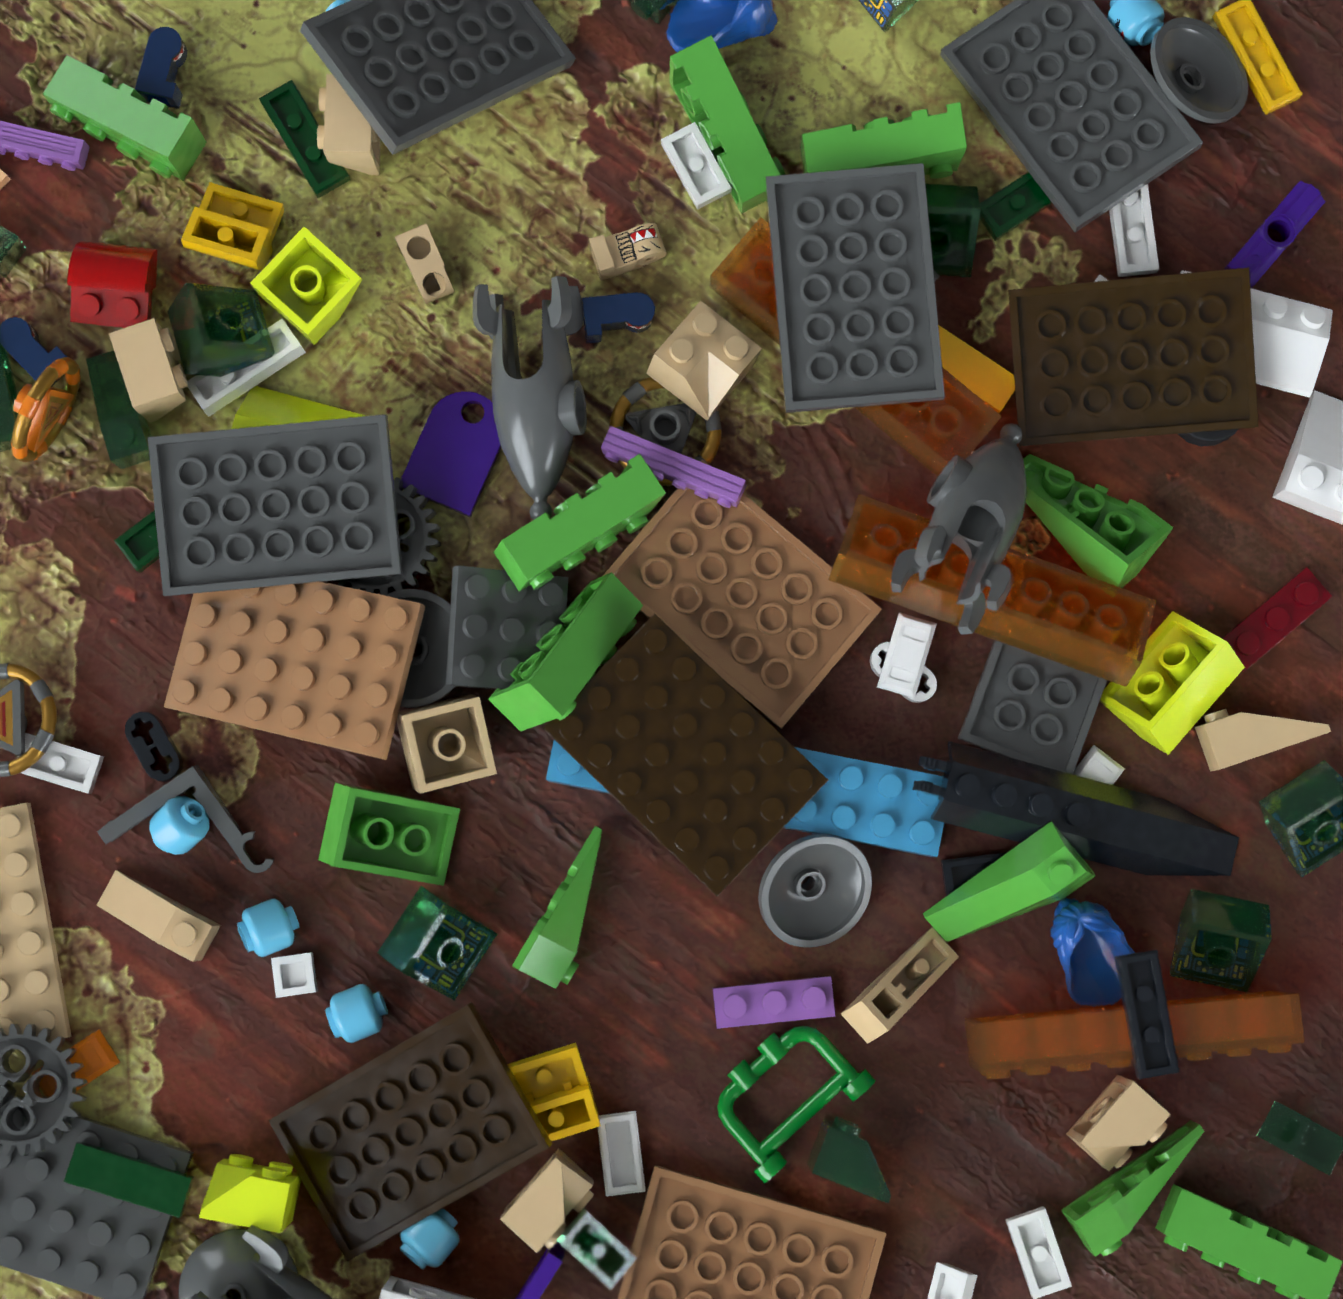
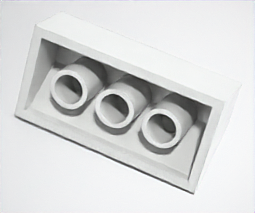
M1182 270L1180 274L1191 273V272H1187V271H1183V270ZM1250 288L1256 384L1310 397L1329 342L1333 310Z

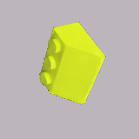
M255 386L250 389L235 414L231 429L362 417L365 415Z
M1172 611L1104 688L1100 702L1139 737L1169 755L1245 667L1227 641Z

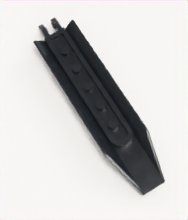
M951 741L948 742L950 761L945 762L920 756L919 766L931 771L944 772L941 786L924 780L914 781L912 790L937 796L938 800H940L931 815L932 820L1020 843L1052 821L1085 860L1143 875L1231 876L1239 837L1165 799Z

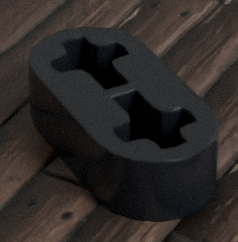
M138 712L128 718L125 724V734L146 773L151 778L164 782L171 781L179 776L183 769V760L162 721L157 716L148 712ZM141 720L147 724L153 723L154 727L149 730L150 736L154 741L151 745L145 737H136L135 732L140 729L138 722ZM156 749L160 751L163 757H172L173 759L168 765L170 772L167 774L162 770L156 771L154 768L159 763L154 753Z

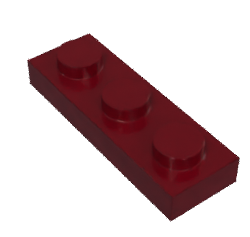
M1307 567L1302 569L1222 637V639L1230 644L1245 668L1241 672L1251 667L1332 598V595Z

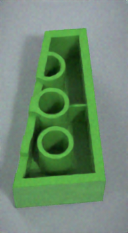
M712 35L670 56L669 83L691 123L695 122L730 184V194L742 214L767 201L766 176L785 175V172L778 158L771 157L766 147L767 139L759 124H755L743 94L738 90Z
M66 55L43 93L52 106L50 111L68 123L75 119L84 124L83 130L99 141L103 142L106 137L117 143L116 149L127 157L137 160L138 156L151 162L149 167L159 175L167 179L174 175L184 181L207 143L193 118L182 112L179 116L168 110L169 107L154 98L150 104H147V100L134 88L124 83H120L115 88L112 86L113 80L106 74Z
M961 103L947 104V112L936 115H929L927 109L911 112L912 116L897 123H894L888 117L873 119V121L863 126L864 129L857 131L855 125L849 124L804 133L800 143L803 172L813 173L923 163L924 175L930 174L932 179L951 176L953 171H957L967 149Z
M641 454L628 461V465L620 476L615 478L611 471L598 479L597 483L585 492V498L582 499L581 495L576 493L554 509L555 516L552 518L548 513H544L501 540L493 553L519 592L530 585L534 590L542 587L554 578L552 572L561 567H564L566 571L571 570L586 559L584 556L586 552L593 548L597 552H601L618 540L616 538L617 534L624 530L632 534L649 522L647 515L666 492Z
M612 572L591 581L559 617L564 624H558L544 634L536 643L540 651L533 654L524 663L520 662L510 673L515 679L513 683L505 689H496L488 700L520 732L554 719L563 720L575 709L577 705L574 701L575 698L595 675L594 672L600 664L605 663L615 654L617 650L615 644L618 639L630 632L636 625L637 620L634 617L640 611L643 604Z
M1173 1184L1155 1227L1166 1235L1163 1242L1185 1252L1188 1246L1202 1251L1201 1259L1220 1268H1224L1225 1263L1239 1268V1276L1259 1285L1262 1279L1276 1285L1274 1291L1290 1299H1299V1296L1305 1299H1328L1343 1263L1342 1260L1318 1247Z

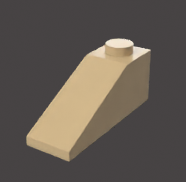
M1227 709L1205 715L1206 723L1195 727L1210 771L1220 770L1331 732L1329 724L1244 712L1228 715Z
M115 870L97 903V906L156 943L192 962L203 960L221 926L118 870Z
M932 927L864 989L841 1015L868 1044L888 1032L959 956Z

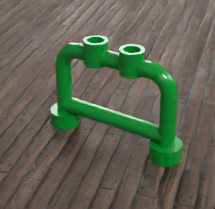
M794 1027L785 1032L780 1038L773 1032L757 1047L761 1055L749 1065L744 1059L727 1074L732 1082L725 1087L719 1096L717 1109L721 1122L758 1164L753 1172L763 1183L769 1181L787 1164V1160L777 1149L842 1090L854 1102L876 1082L866 1069L858 1073L830 1040L813 1027ZM808 1042L814 1046L837 1073L760 1143L735 1115L733 1110L734 1102L796 1044Z

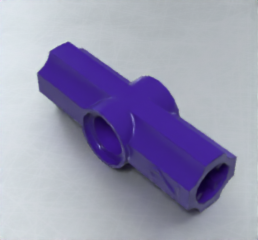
M1300 180L1270 216L1257 228L1252 237L1224 270L1249 267L1250 288L1252 289L1326 202L1321 196V192L1312 184H1307ZM1269 228L1277 230L1281 234L1282 242L1271 240L1267 230Z

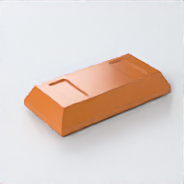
M100 1029L71 1047L76 1050L74 1056L69 1060L71 1064L83 1063L84 1065L83 1068L75 1073V1078L87 1080L86 1084L76 1087V1091L120 1063V1060ZM40 1067V1068H38L37 1070H35L34 1072H32V1073H31L32 1076H33L36 1072H38L42 1067ZM48 1074L42 1078L39 1087L44 1095L49 1098L55 1093L57 1083L54 1077Z

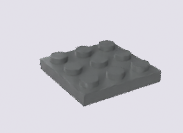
M454 566L446 685L495 690L509 687L515 680L510 675L520 662L524 663L529 657L540 651L536 643L544 634L556 625L564 624L559 617L567 609L568 577L554 576L552 580L536 590L530 585L519 592L505 570Z
M999 629L958 739L995 754L1073 774L1111 670Z

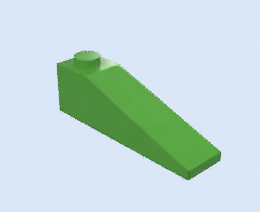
M1029 454L1023 458L1027 483L1026 503L1083 572L1113 595L1137 576L1173 529L1170 524L1137 501L1130 499L1127 504L1107 495L1108 488L1096 484L1095 488L1074 480L1072 472Z
M1051 821L925 911L923 915L946 942L1062 900L1096 875Z
M597 826L593 828L571 865L567 877L553 895L545 915L537 922L512 965L514 968L555 989L560 981L568 985L579 966L573 959L578 951L603 832Z
M1190 1120L1061 1210L1091 1254L1095 1257L1100 1253L1102 1256H1107L1123 1244L1121 1239L1129 1234L1203 1134L1204 1130L1200 1124Z

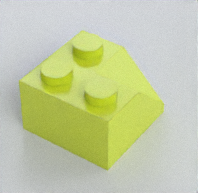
M303 227L250 283L263 300L315 345L341 318L359 287L362 278L307 228Z
M230 1154L229 1159L224 1158L216 1164L199 1218L249 1228L251 1225H254L261 1230L281 1233L293 1221L301 1178L297 1172H292L293 1165L272 1161L269 1162L268 1167L253 1164V1157Z

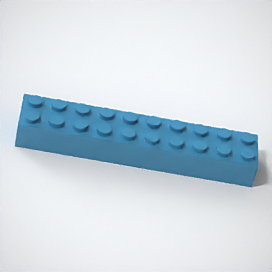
M555 740L553 741L546 776L548 782L609 793ZM796 748L828 781L783 828L812 834H832L848 841L929 857H938L944 822L932 820L931 815L940 800H938L937 796L912 789L914 781L920 780L941 786L943 776Z

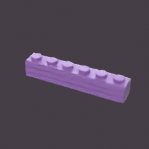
M0 121L1 155L9 152L14 153L15 157L23 160H29V157L49 166L52 163L61 164L62 168L70 171H75L76 168L84 170L90 148L85 140Z
M610 426L601 446L602 453L605 454L604 457L615 463H618L620 460L628 465L630 459L641 454L657 480L663 481V478L672 481V485L679 489L685 490L687 487L694 490V494L701 498L708 499V497L717 499V503L726 508H730L731 505L736 508L738 507L747 486L745 479L613 426Z

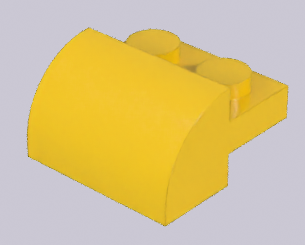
M209 182L200 207H194L181 238L184 248L262 270L273 252L272 241L284 214V206L279 202Z
M576 1043L508 1064L551 1141L601 1126L589 1079Z

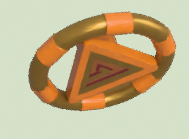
M68 357L55 360L45 368L33 386L26 384L18 393L13 405V410L18 413L11 439L12 454L17 460L31 462L38 459L51 446L65 425L73 409L81 380L80 367L75 360ZM62 375L65 376L63 390L51 387Z

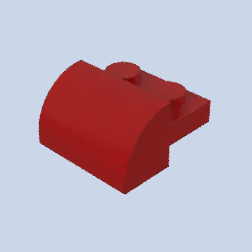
M86 241L78 242L71 255L67 285L71 286L70 322L126 328L150 320L152 290L156 288L158 249Z

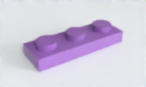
M831 976L712 988L717 1029L835 1016Z

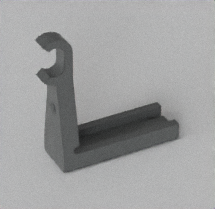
M198 765L192 766L116 819L110 820L97 831L105 844L113 842L153 815L169 799L180 796L192 787H195L194 797L203 806L205 812L247 870L254 873L264 872L271 867L275 860L274 858H266L264 863L256 864L245 850V843L247 840L254 839L256 831H249L245 834L242 832Z

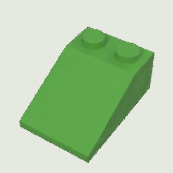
M335 782L318 860L333 867L444 886L460 808Z

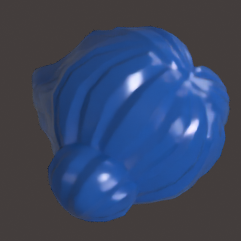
M679 0L670 14L671 18L666 30L667 40L675 52H679L712 35L718 49L742 42L748 38L770 34L777 25L778 17L773 11L772 0Z
M1075 898L1060 900L1055 908L1050 936L1053 939L1054 947L1057 948L1070 997L1080 1005L1093 1007L1113 1005L1122 998L1114 956L1135 952L1128 945L1121 928L1112 920L1111 914L1103 905L1089 901L1079 902Z

